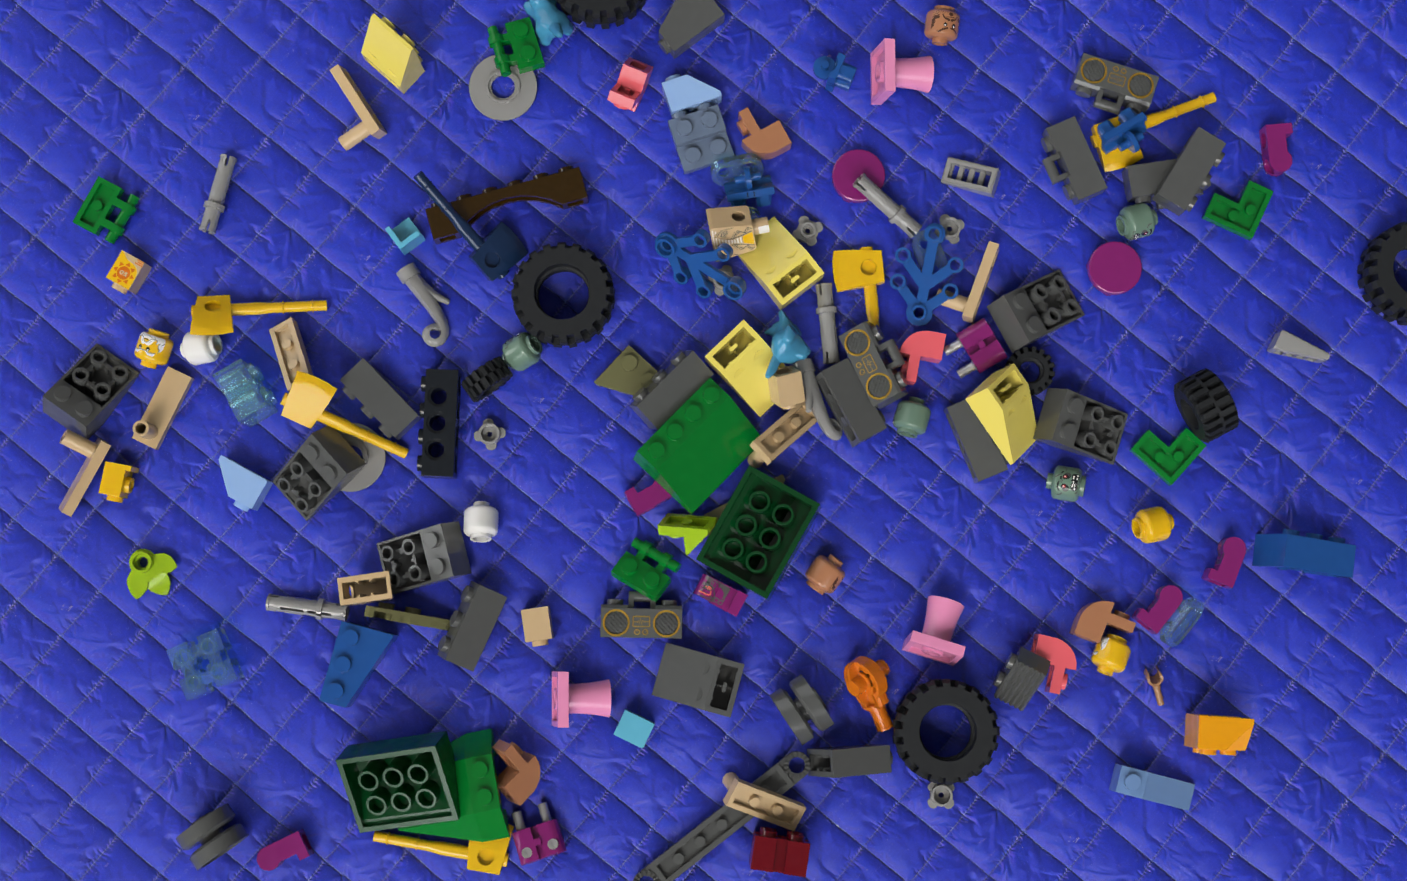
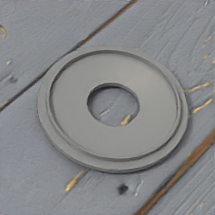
M492 55L481 61L470 77L469 93L471 100L477 110L490 119L498 121L516 119L529 110L536 98L537 81L533 71L520 74L517 65L511 66L512 73L507 77L512 79L515 84L514 92L508 98H498L493 94L491 87L493 81L500 77L501 73L500 69L496 68L494 62L495 55Z
M353 423L363 429L370 430V432L377 434L365 425ZM337 430L350 446H356L361 450L363 460L366 463L341 491L356 492L368 488L377 481L383 472L386 462L385 450L366 441L364 442V440Z

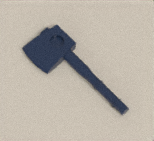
M422 171L414 176L422 190L424 189L441 209V212L449 218L456 230L474 249L469 258L489 281H493L496 278H499V280L504 278L509 273V269L528 254L517 235L503 222H500L482 240Z

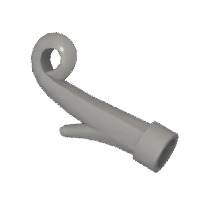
M412 262L400 269L396 275L402 284L407 285L435 321V323L424 328L422 338L427 345L438 347L446 342L449 336V325L437 301L448 305L450 300L435 291L420 275L421 272ZM433 330L439 331L440 336L434 339L430 336V332Z
M807 358L795 362L792 366L799 369L802 373L806 412H813L821 430L828 438L835 441L840 440L843 430L836 419L829 418L814 374L816 370L812 359Z

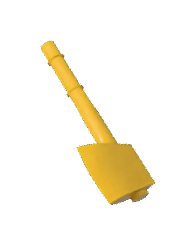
M1214 92L1172 106L1163 111L1146 115V129L1215 103L1217 99ZM1118 116L1109 119L1114 127L1121 124ZM1101 123L1093 125L1091 128L1092 135L1090 140L1092 146L1097 149L1104 172L1125 168L1144 158L1141 149L1132 153L1128 148L1122 152L1119 148H1116L1110 153L1105 154L1101 149L1102 140L1097 133L1098 125Z
M873 247L859 248L860 250L833 251L832 268L837 292L864 288L868 322L879 326L877 285L884 284L885 282L882 250H873Z
M230 295L197 296L196 304L191 306L192 321L190 334L220 335L233 333V316L327 311V300L231 303Z
M297 371L289 393L285 392L280 402L283 405L281 416L310 429L318 421L382 448L391 454L393 453L402 458L406 457L409 451L408 448L326 411L325 408L334 396L337 388L318 377Z
M508 824L510 837L487 842L469 840V846L381 831L374 832L373 841L385 843L386 845L391 844L416 849V851L418 849L438 855L467 860V869L500 875L502 867H507L509 853H507L514 826Z

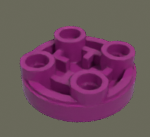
M861 149L851 150L841 155L836 161L832 171V183L836 192L845 202L864 203L869 201L852 186L858 177L861 178L860 175L863 173L882 189L885 181V170L882 162L873 153Z
M1113 241L1099 246L1091 254L1086 269L1093 286L1104 295L1111 296L1126 293L1137 284L1141 276L1142 264L1139 255L1131 246Z

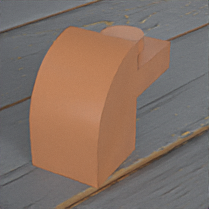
M748 107L738 112L739 121L736 122L742 136H748L742 140L741 145L747 154L756 159L768 160L791 149L792 142L779 120L760 130Z
M1097 601L1089 603L1079 610L1069 633L1092 643H1100L1106 625L1125 633H1133L1136 623L1129 620L1130 615L1115 610L1114 614H1112L1114 602Z
M499 739L492 748L507 765L497 776L499 790L508 801L521 806L535 791L539 783L540 765L535 755L522 751L514 742L509 744Z

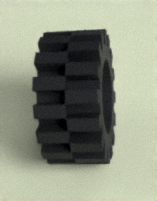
M1033 346L1017 350L1005 364L1006 367L1014 363L1018 370L1024 362H1033L1038 366V378L1032 382L1027 381L1031 396L1038 395L1047 389L1053 381L1052 378L1055 376L1053 371L1055 365L1054 362L1051 363L1050 355H1045L1044 350H1037V347Z
M497 357L486 362L485 365H481L478 367L479 369L474 370L471 375L462 381L461 385L471 400L478 402L480 399L482 400L498 390L500 386L506 384L513 374L502 358Z

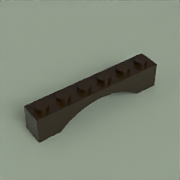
M566 166L558 170L559 173L551 175L540 173L533 176V180L523 182V180L511 181L507 184V187L500 189L489 187L482 190V194L475 196L463 194L458 196L456 201L449 203L472 226L486 213L509 203L534 201L551 204L565 210L587 204L589 201L580 168ZM432 203L431 208L425 209L432 237L436 244L462 238L461 234L456 230L449 218L441 212L436 203Z

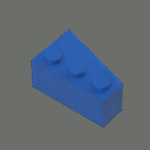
M1283 529L1282 534L1255 535L1252 566L1277 567L1279 570L1289 569L1315 575L1353 578L1356 545L1345 544V539L1329 537L1327 541L1322 540L1323 535L1306 533V537L1299 536L1300 531Z
M341 621L319 701L344 708L351 707L399 635L348 621Z

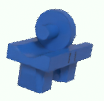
M838 53L836 62L827 56L819 57L814 62L813 72L815 76L819 79L827 80L825 90L833 92L834 88L838 87L847 92L849 91L857 68L845 63L846 55Z
M1128 107L1118 115V120L1121 123L1119 126L1114 127L1110 120H1106L1098 125L1097 133L1102 140L1101 149L1105 154L1110 153L1116 148H1119L1121 152L1128 148L1132 153H1135L1140 149L1138 142L1144 139L1143 133L1146 132L1145 121L1147 116L1143 112L1137 114Z
M749 166L743 167L744 175L734 176L735 181L724 183L727 201L731 203L732 207L747 206L746 199L754 197L756 198L757 206L771 205L772 194H775L771 176H761L760 172L750 173Z

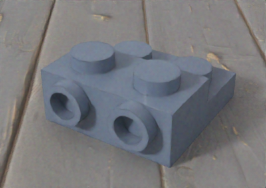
M711 102L703 103L696 107V112L687 114L685 110L679 111L671 115L672 119L668 120V127L684 174H689L734 159L735 157L718 104L712 106Z

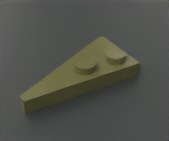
M628 345L594 383L599 387L634 396L641 388H647L653 382L651 379L658 371Z
M379 602L378 607L366 605L364 614L366 617L382 618L447 631L450 628V620L421 615V609L405 606V611L394 610L395 604Z

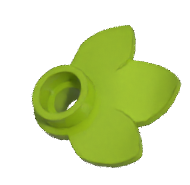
M148 549L136 550L129 559L131 572L127 577V586L131 595L135 599H139L148 589L159 595H168L171 588V580L168 573L177 568L174 559L165 553L154 554ZM143 557L148 560V564L144 568L140 565V560Z

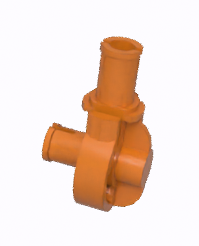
M859 656L844 668V679L847 689L851 695L856 697L863 710L870 712L877 732L887 731L893 727L885 706L889 702L886 694L888 688L886 676L890 673V668L884 660H877L875 662L866 656Z

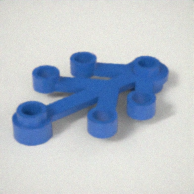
M937 223L928 225L924 231V237L928 243L922 272L912 259V253L908 248L901 247L895 252L896 260L899 263H903L919 287L917 298L906 285L907 279L902 274H894L890 278V285L899 291L907 303V319L916 326H923L929 323L935 308L949 299H955L959 294L958 287L955 284L948 283L943 287L941 293L928 300L931 288L953 273L961 272L964 268V262L961 258L952 257L946 266L933 274L938 245L946 239L945 228ZM932 229L939 230L938 238L932 239L930 237ZM903 250L908 253V258L904 261L899 258V253ZM958 260L961 263L958 270L951 268L952 261ZM898 276L903 279V284L900 287L894 285V279ZM949 286L955 288V294L951 297L946 294V289ZM919 307L924 310V315L921 318L916 317L914 313Z
M699 229L694 235L676 237L670 232H662L656 237L655 250L660 256L668 258L674 272V280L678 284L684 285L692 276L696 285V293L699 297L706 299L714 291L713 284L705 280L703 273L721 283L725 296L731 300H739L746 292V282L742 277H730L707 263L717 260L727 262L733 255V249L729 244L722 243L714 250L691 253L685 247L697 246L703 248L710 241V234L706 230ZM680 258L687 263L688 268L682 266Z

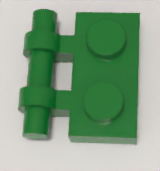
M530 17L505 23L507 32L505 34H500L497 26H490L487 29L489 34L488 43L490 48L494 50V62L496 68L500 69L502 77L511 75L510 67L517 65L520 74L545 67ZM511 44L513 54L507 55L503 46Z
M98 176L75 216L73 223L97 236L100 235L103 228H106L109 232L105 240L115 244L118 237H122L124 234V226L130 216H134L137 209L135 207L140 198L130 193L126 202L120 200L124 190ZM117 207L121 211L113 223L108 219L114 208Z
M636 537L631 546L639 552L634 556L626 551L611 570V575L652 601L657 602L671 583V577L667 576L665 572L670 569L677 573L681 563L674 560V556L668 552L663 553L654 548V544L648 540L642 541ZM648 557L658 562L656 568L645 562Z

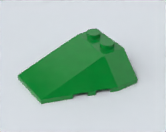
M493 729L466 733L450 742L455 758L460 819L398 828V831L479 842L510 837L507 813L505 809H502L494 756H497V753L492 748L495 744Z

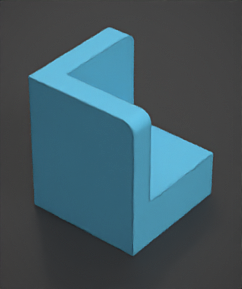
M409 217L393 229L389 226L385 228L404 255L426 240Z
M625 709L613 735L643 748L655 723Z

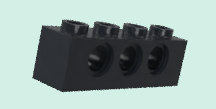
M426 369V376L421 377V391L425 392V402L420 403V418H424L423 429H419L418 443L422 445V455H418L417 471H421V476L424 478L457 479L462 375L459 370ZM438 391H445L447 394V398L442 404L434 403L433 398ZM438 417L444 418L445 427L440 431L433 430V421ZM435 444H442L444 446V453L440 457H433L431 455L432 447Z

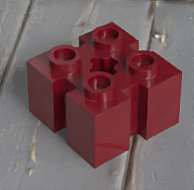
M760 827V831L754 830L749 859L750 869L806 877L810 842L801 832L787 831L785 836L777 834L775 828Z

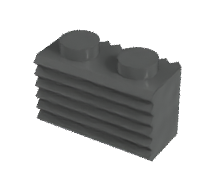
M1020 647L1017 654L1011 653L1005 663V672L1001 670L998 672L993 682V685L996 686L994 697L1004 701L1005 704L1009 703L1010 706L1023 711L1047 676L1051 661Z

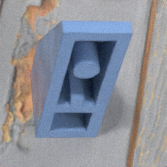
M1115 763L1109 790L1189 811L1195 784Z

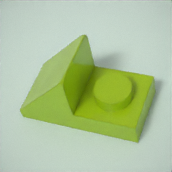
M667 513L657 525L658 534L671 538L684 537L685 553L688 555L710 533L718 519L717 517Z

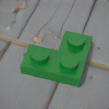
M1249 180L1238 203L1214 193L1209 200L1202 219L1250 241L1256 232L1274 191Z
M1184 428L1169 446L1163 443L1150 430H1146L1129 451L1170 486L1207 445L1187 428Z

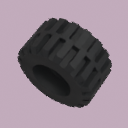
M1206 368L1174 385L1175 401L1184 421L1190 430L1203 442L1209 443L1238 427V412L1233 398L1224 383L1212 371Z

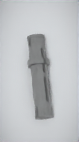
M220 154L209 198L203 205L205 211L199 226V230L206 233L210 223L208 231L209 234L213 235L216 234L220 214L224 213L225 210L223 204L234 166L237 162V158L230 156L226 166L227 154Z
M865 173L861 174V178L858 177L852 186L888 217V221L891 224L895 223L908 237H914L913 233L917 234L922 225L906 212V208L903 205L899 206Z
M832 283L816 284L818 304L816 315H819L823 364H835L840 362L835 323L837 307H834Z
M268 594L266 599V611L316 617L318 620L331 618L347 621L349 617L350 605L340 606L339 603L327 602L326 599L322 598L309 600Z

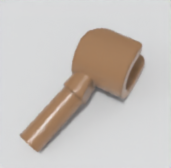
M1156 666L1157 673L1154 676H1149L1147 669H1145L1144 675L1148 684L1153 687L1157 705L1162 706L1164 701L1160 684L1163 682V675L1158 666Z

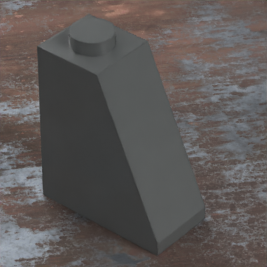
M675 0L658 31V44L666 55L670 53L675 59L723 24L725 14L714 0Z
M871 744L807 749V757L811 765L808 776L839 778L892 772L893 756L890 751V745Z

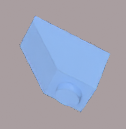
M675 74L667 77L665 82H662V91L671 115L684 110L687 114L697 111V106L707 102H711L712 106L722 103L720 90L687 74L683 76Z
M221 455L218 460L227 494L235 500L233 505L246 512L249 509L258 511L273 482Z

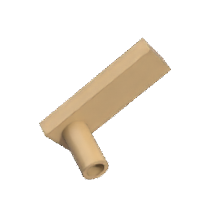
M339 64L331 68V74L362 120L338 138L342 147L348 151L370 135L381 139L388 134L348 71Z
M991 241L988 242L969 298L958 294L955 299H949L941 304V306L963 312L962 317L965 322L974 323L999 253V244ZM941 288L938 289L936 295L942 292ZM946 290V294L949 297L955 294L953 292Z
M292 317L269 329L288 392L297 371L313 375L298 324Z
M168 366L142 419L134 423L132 438L159 450L194 378Z
M805 402L798 403L797 407L790 409L749 445L754 450L747 458L750 466L759 468L764 462L769 465L817 423L813 412H806Z
M66 429L59 443L87 457L59 506V510L62 513L72 517L111 445L100 438L93 442Z
M734 772L726 773L722 779L723 785L728 790L723 799L726 806L795 831L806 810L803 803L741 780Z

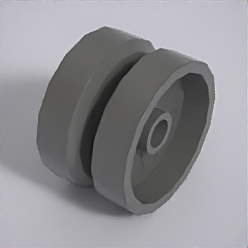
M802 674L789 682L790 688L796 696L795 699L792 700L787 691L779 688L769 696L795 736L804 745L814 738V732L807 721L811 719L820 731H825L834 725V722L826 711L827 707L813 687L811 688Z
M228 803L213 812L210 811L203 815L176 837L183 850H190L199 844L202 845L192 853L189 859L197 871L228 852L249 836L242 824H235L226 830L223 829L235 817V813Z

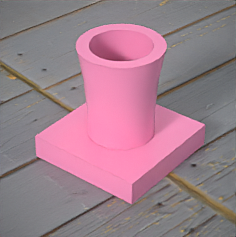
M884 38L870 53L871 105H882L896 91V88L912 89L925 93L930 92L934 79V62L931 56L895 58V39Z
M928 596L923 631L921 633L913 630L904 640L902 650L954 666L963 658L966 648L951 642L964 606L949 598Z
M552 671V726L569 728V714L610 717V680L569 684V672Z

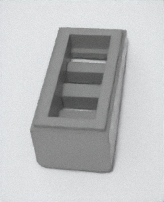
M948 157L941 183L994 198L1001 173L999 168ZM955 166H958L959 170L956 180L951 179ZM965 169H968L969 174L966 182L962 181ZM975 173H980L977 184H973ZM986 175L990 176L988 187L983 186Z
M1285 330L1274 335L1267 349V352L1315 363L1324 362L1330 357L1328 352Z

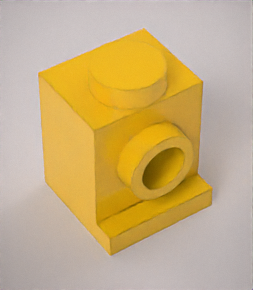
M105 461L98 493L107 495L106 500L123 503V499H127L128 493L130 494L133 491L134 478H132L133 473L138 474L139 468Z

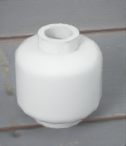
M187 332L180 344L181 355L192 365L215 362L223 349L222 340L219 335H191L190 332Z
M476 501L473 503V506L465 509L463 531L470 537L471 541L478 543L489 542L492 537L497 535L499 513L496 508L489 506V502Z

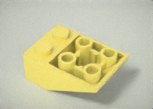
M373 13L361 54L365 61L405 94L425 72L421 64L423 60L418 55V50L414 47L415 43L408 36L403 34L400 37L394 30L396 27L386 17L383 16L380 19Z
M772 217L768 220L770 232L754 235L757 248L738 255V257L778 308L783 310L822 280L824 272L808 251L775 217Z
M743 319L705 356V362L759 417L774 405L770 398L768 378L765 377L773 356L771 348ZM781 363L778 368L786 366L784 363Z
M1014 363L992 373L965 398L1010 465L1014 464L1036 441L1033 437L1037 426L1029 384Z

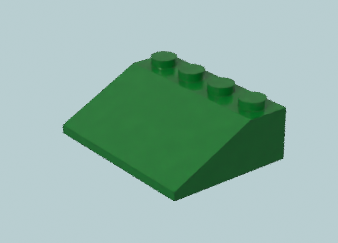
M709 378L636 452L633 460L692 515L754 451L749 445L760 434L732 398Z

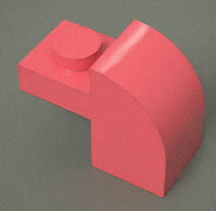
M629 57L623 63L618 81L610 90L607 100L611 101L617 108L635 112L647 88L653 66Z
M919 331L910 335L903 342L899 351L902 357L907 358V361L901 366L900 372L904 375L908 385L913 386L916 383L920 360L940 363L943 356L946 334L933 331Z
M1034 634L1031 652L1051 661L1045 692L1060 695V691L1065 690L1068 675L1064 674L1065 669L1076 670L1075 654L1071 647L1061 639Z

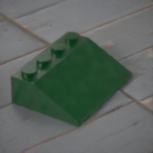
M749 465L696 560L769 601L817 517L821 505Z
M447 731L348 745L335 760L360 833L459 820L461 817L455 758Z

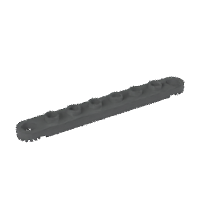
M793 751L754 780L752 784L782 795L809 773L810 760L804 753ZM794 757L803 759L805 763L804 769L799 773H794L789 768V762ZM724 804L635 875L633 881H639L643 876H650L653 881H674L755 816Z

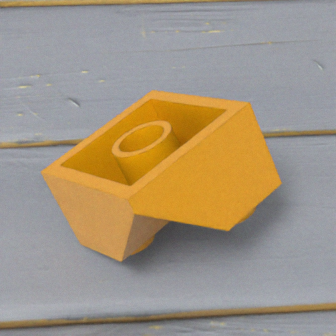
M1186 713L1184 746L1192 747V752L1204 755H1216V750H1220L1219 754L1236 756L1237 750L1246 751L1254 727V719Z

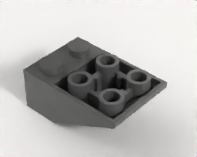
M1060 269L1001 296L987 306L1012 353L1085 315Z
M96 343L43 395V412L65 428L89 439L106 422L140 373Z
M1048 388L1033 439L1065 451L1114 465L1128 414L1069 389Z
M325 426L311 433L272 482L303 518L308 521L340 492L366 463L336 429Z
M459 521L440 523L376 543L383 571H390L392 594L472 573Z
M666 643L652 695L731 717L745 664Z

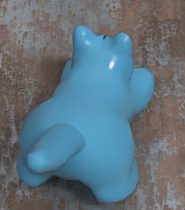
M529 0L524 3L525 12L536 23L537 41L541 45L549 46L553 38H562L563 34L567 36L572 34L573 25L567 15L558 10L556 0Z
M783 310L778 312L779 321L764 332L766 335L772 336L771 351L773 354L765 374L766 378H771L781 363L793 364L799 360H804L811 352L809 346L801 338L802 333L800 329L793 324Z

